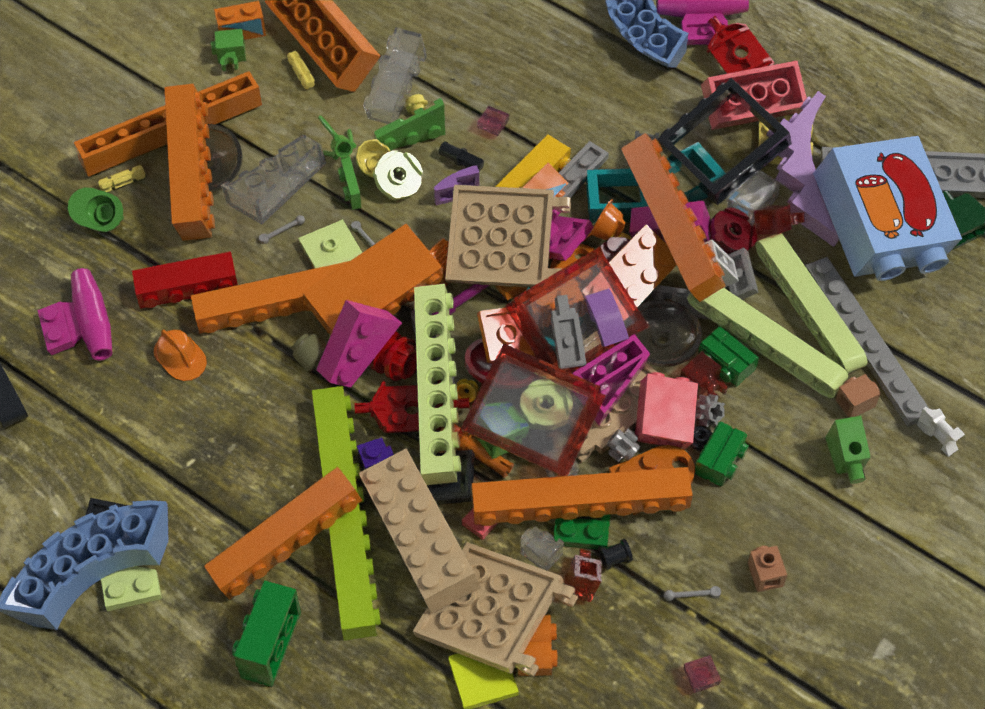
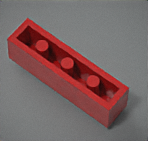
M231 251L132 270L135 293L140 309L146 307L153 308L157 305L171 302L178 303L182 300L191 299V295L238 285Z

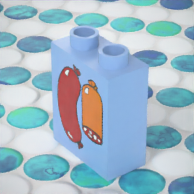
M919 136L832 148L813 173L854 277L875 273L878 281H886L901 275L906 268L918 266L920 273L923 274L937 271L949 263L947 254L962 240Z

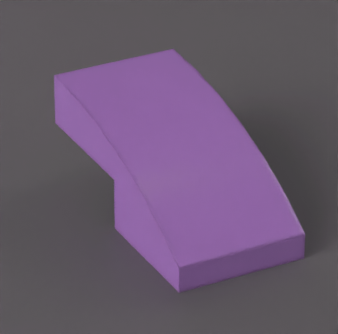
M477 165L455 172L440 181L434 187L435 205L453 202L454 185L479 186V170Z
M610 288L584 296L591 320L595 321L602 346H608L629 339L624 321Z

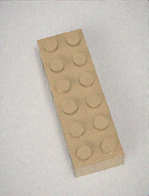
M407 449L359 473L431 614L481 588L472 567Z

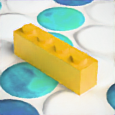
M548 134L495 187L523 188L547 163L559 173L571 161V148Z

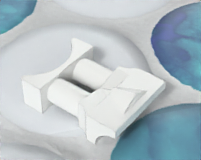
M924 407L917 426L930 437L934 435L943 444L941 450L949 457L958 450L956 441L965 434L958 427L953 429L945 421L946 417L940 409L932 410Z

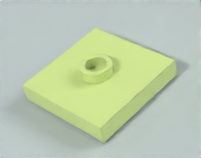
M343 220L298 238L300 246L314 269L351 261L362 253Z

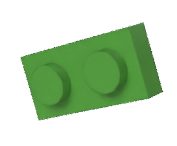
M350 156L341 158V168H338L340 182H345L346 185L343 187L345 201L350 200L352 210L362 208L360 191Z

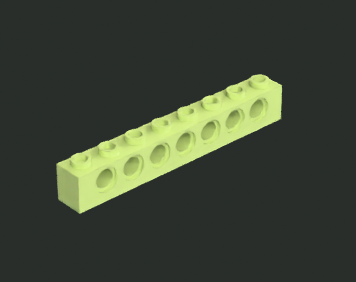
M445 284L414 287L421 476L426 485L457 482V472H461L460 456H456V448L460 447L458 431L455 432V424L459 423L458 409L454 408L453 401L458 400L457 386L453 384L452 377L457 376L456 363L451 358V354L456 352L454 338L450 336V331H454L453 315L449 314V309L453 308L452 293H447ZM434 312H439L437 315H431ZM436 334H440L439 337H437V338H432V336H434V335H436ZM436 357H442L438 361H432ZM437 380H443L439 384H433ZM443 403V406L440 408H434L436 404ZM439 427H445L440 432H434ZM439 451H446L442 456H435Z

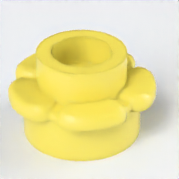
M421 94L410 96L405 101L407 105L405 107L406 110L415 115V110L421 107L425 110L426 105H428V101L424 100Z

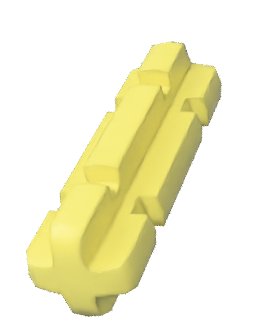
M289 52L287 55L288 62L293 66L292 69L298 79L302 81V86L305 89L314 87L315 79L312 74H309L310 71L303 59H300L299 52Z
M141 165L132 167L131 171L126 169L111 175L110 179L107 177L100 179L98 185L101 191L109 192L112 191L113 187L117 189L133 183L134 179L138 181L145 178V171Z

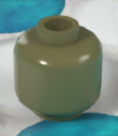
M306 333L293 345L295 349L293 357L306 371H313L317 369L327 344L317 334L309 335Z

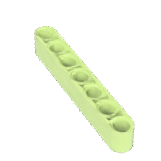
M779 232L756 241L755 247L758 256L827 357L844 368L848 374L865 367L868 361L864 350L782 233Z
M722 288L701 302L692 293L688 295L687 300L694 309L821 395L833 398L838 393L839 387L848 379V373L840 365L725 288Z

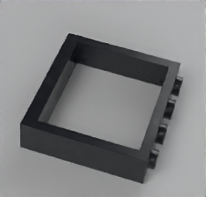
M732 78L726 83L720 84L714 93L702 99L691 112L682 115L674 126L664 130L658 138V142L663 149L662 152L717 206L792 144L790 132ZM734 96L774 134L713 184L674 145Z

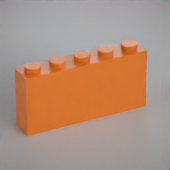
M406 223L304 291L303 297L305 304L331 336L345 300L386 310L394 315L400 310L402 305L408 301H415L414 287L439 284L443 278V270L439 262Z

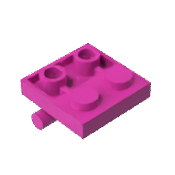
M553 210L550 237L552 244L550 245L549 258L566 261L594 227L590 220L558 216L561 212Z

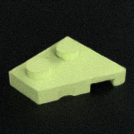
M134 566L119 570L101 579L107 611L162 599L158 574L154 569Z

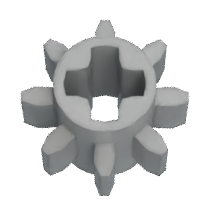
M717 395L699 396V400L696 402L695 418L700 419L699 425L706 427L709 425L717 426L718 421L725 416L723 407L725 404L717 402Z
M618 429L607 442V445L611 448L608 451L609 455L618 462L622 457L629 461L640 447L636 443L638 436L629 429L624 433Z

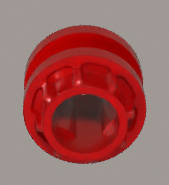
M395 331L369 364L370 368L377 373H385L388 378L394 381L411 377L417 370L416 342L409 337H401Z

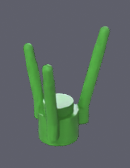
M320 115L318 119L333 137L330 144L333 151L321 150L320 154L332 157L334 160H337L339 157H348L353 149L356 148L351 129H347V137L338 135Z

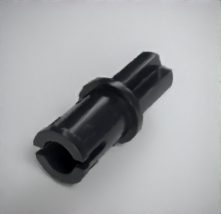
M446 141L439 148V155L454 161L457 166L463 165L468 168L477 165L479 172L484 167V160L469 153L466 148L460 149Z

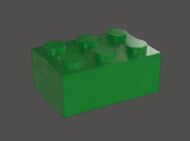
M264 580L261 589H257L254 593L252 601L254 607L251 614H247L244 618L242 625L244 632L241 639L235 641L232 656H234L240 678L273 687L299 620L301 609L296 589Z

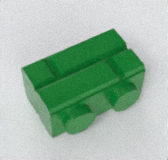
M720 326L704 339L699 346L698 356L702 364L706 367L711 366L714 368L724 382H731L736 387L757 368L759 357Z
M718 422L696 461L695 475L706 480L709 479L710 482L718 486H723L726 479L732 480L738 468L735 465L737 459L743 460L749 448V445L746 444L747 434L739 429H733L732 426L726 423Z

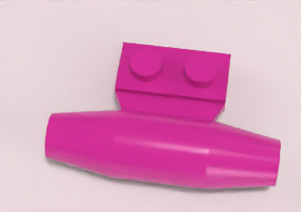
M656 0L657 13L660 15L683 18L681 30L689 33L687 45L709 44L715 34L714 29L708 23L711 17L713 19V16H716L722 25L725 24L727 26L728 20L724 16L748 12L749 0Z
M80 268L71 274L72 302L60 301L37 310L47 350L51 355L74 347L83 338L94 360H106L111 357L113 352L111 325L105 303L90 270Z

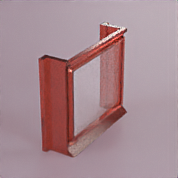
M601 246L516 296L505 306L550 380L558 383L581 367L559 370L551 324V311L556 310L554 301L556 296L567 295L569 308H575L576 313L579 315L586 364L622 341L602 346L595 321L591 320L584 296L610 288L624 321L628 337L641 333L650 326L607 261Z
M503 343L459 430V434L468 438L470 434L554 472L555 477L568 476L606 395L601 393V386Z

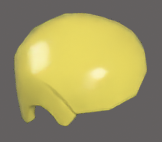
M377 139L364 141L358 147L356 153V161L360 171L373 178V170L376 163L383 155L390 152L389 147Z

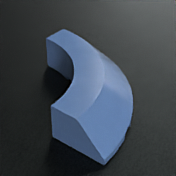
M605 0L608 13L614 25L632 46L667 67H677L687 50L688 32L679 29L666 19H662L658 15L657 8L652 0Z
M148 500L132 502L133 505L123 507L113 505L109 507V510L94 515L90 513L74 521V526L61 534L59 531L42 543L44 547L32 556L31 559L28 557L23 562L25 566L17 577L10 579L0 596V612L31 626L57 630L71 605L97 581L129 567L140 565L159 566L168 544V504L166 501Z

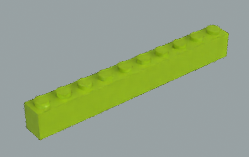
M343 386L312 390L322 476H326L338 467L363 500L360 503H363L362 486L357 487L356 480L361 479L359 463H353V456H358L356 440H350V434L355 433L353 417L347 418V411H352L350 395L344 396ZM357 504L354 510L338 518L329 528L344 641L377 636L376 626L381 625L379 608L373 609L372 603L373 600H378L375 583L370 584L369 576L374 575L372 558L366 559V551L371 550L369 534L363 535L362 527L367 526L366 511H360L359 504Z

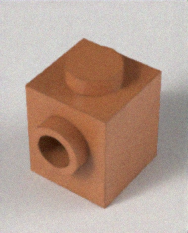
M864 374L858 378L852 377L840 386L836 401L848 418L855 417L876 407L880 391L877 384Z
M760 546L751 551L748 566L757 592L784 587L787 572L778 547Z

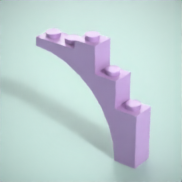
M818 91L813 98L807 97L800 107L802 109L800 114L795 113L789 121L783 119L780 122L790 132L792 144L778 155L783 159L777 167L779 173L776 180L794 192L787 201L790 206L786 214L834 247L839 238L813 175L815 166L812 160L810 144L812 124L817 111L826 97ZM769 130L766 136L771 137L774 133Z

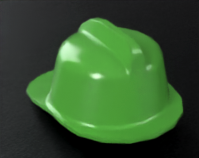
M87 187L81 188L74 192L68 201L70 217L74 222L84 227L108 232L114 230L121 220L124 219V210L119 198L101 190Z

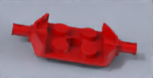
M716 16L708 20L715 34L707 46V53L711 52L726 74L774 65L775 62L746 24L722 25ZM742 49L748 55L746 57H738L735 51Z
M382 381L373 397V401L354 403L355 414L371 413V416H374L379 428L384 433L419 431V412L416 414H408L406 412V409L411 406L418 408V385L386 387L385 381ZM469 397L453 400L454 408L470 409ZM443 403L436 404L434 408H440L443 406Z

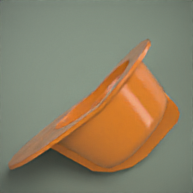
M613 199L606 205L586 239L592 235L608 240L611 237H618L622 233L625 221L623 220L622 212L612 204Z
M181 330L161 331V336L154 347V357L177 380L192 381L198 378L205 371L207 365L206 356L200 347Z

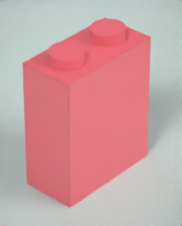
M659 372L647 374L640 381L635 435L638 436L637 441L660 446L673 445L683 450L688 448L693 443L698 383L690 382L685 377H665L664 374Z

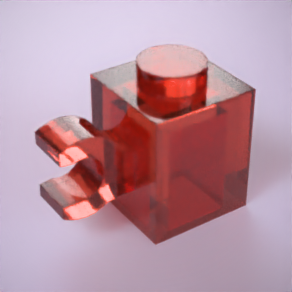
M790 205L766 206L754 210L756 235L780 234L791 230L792 225L805 222L804 212L791 213Z
M703 351L681 369L680 377H685L690 382L698 383V399L706 391L707 396L709 394L717 395L714 391H720L724 395L727 393L728 387L726 384L718 381L721 366Z
M580 548L579 555L574 556L565 574V585L575 588L573 595L578 596V600L591 602L601 584V560L592 559L591 551Z

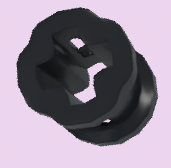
M621 539L620 543L606 548L604 546L598 548L602 565L606 570H610L613 565L625 561L627 563L633 561L632 552L626 539Z

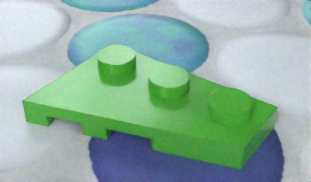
M442 98L435 100V105L426 110H423L422 107L415 110V115L406 120L399 118L374 131L375 139L388 146L390 151L399 147L413 145L417 142L445 135V111Z

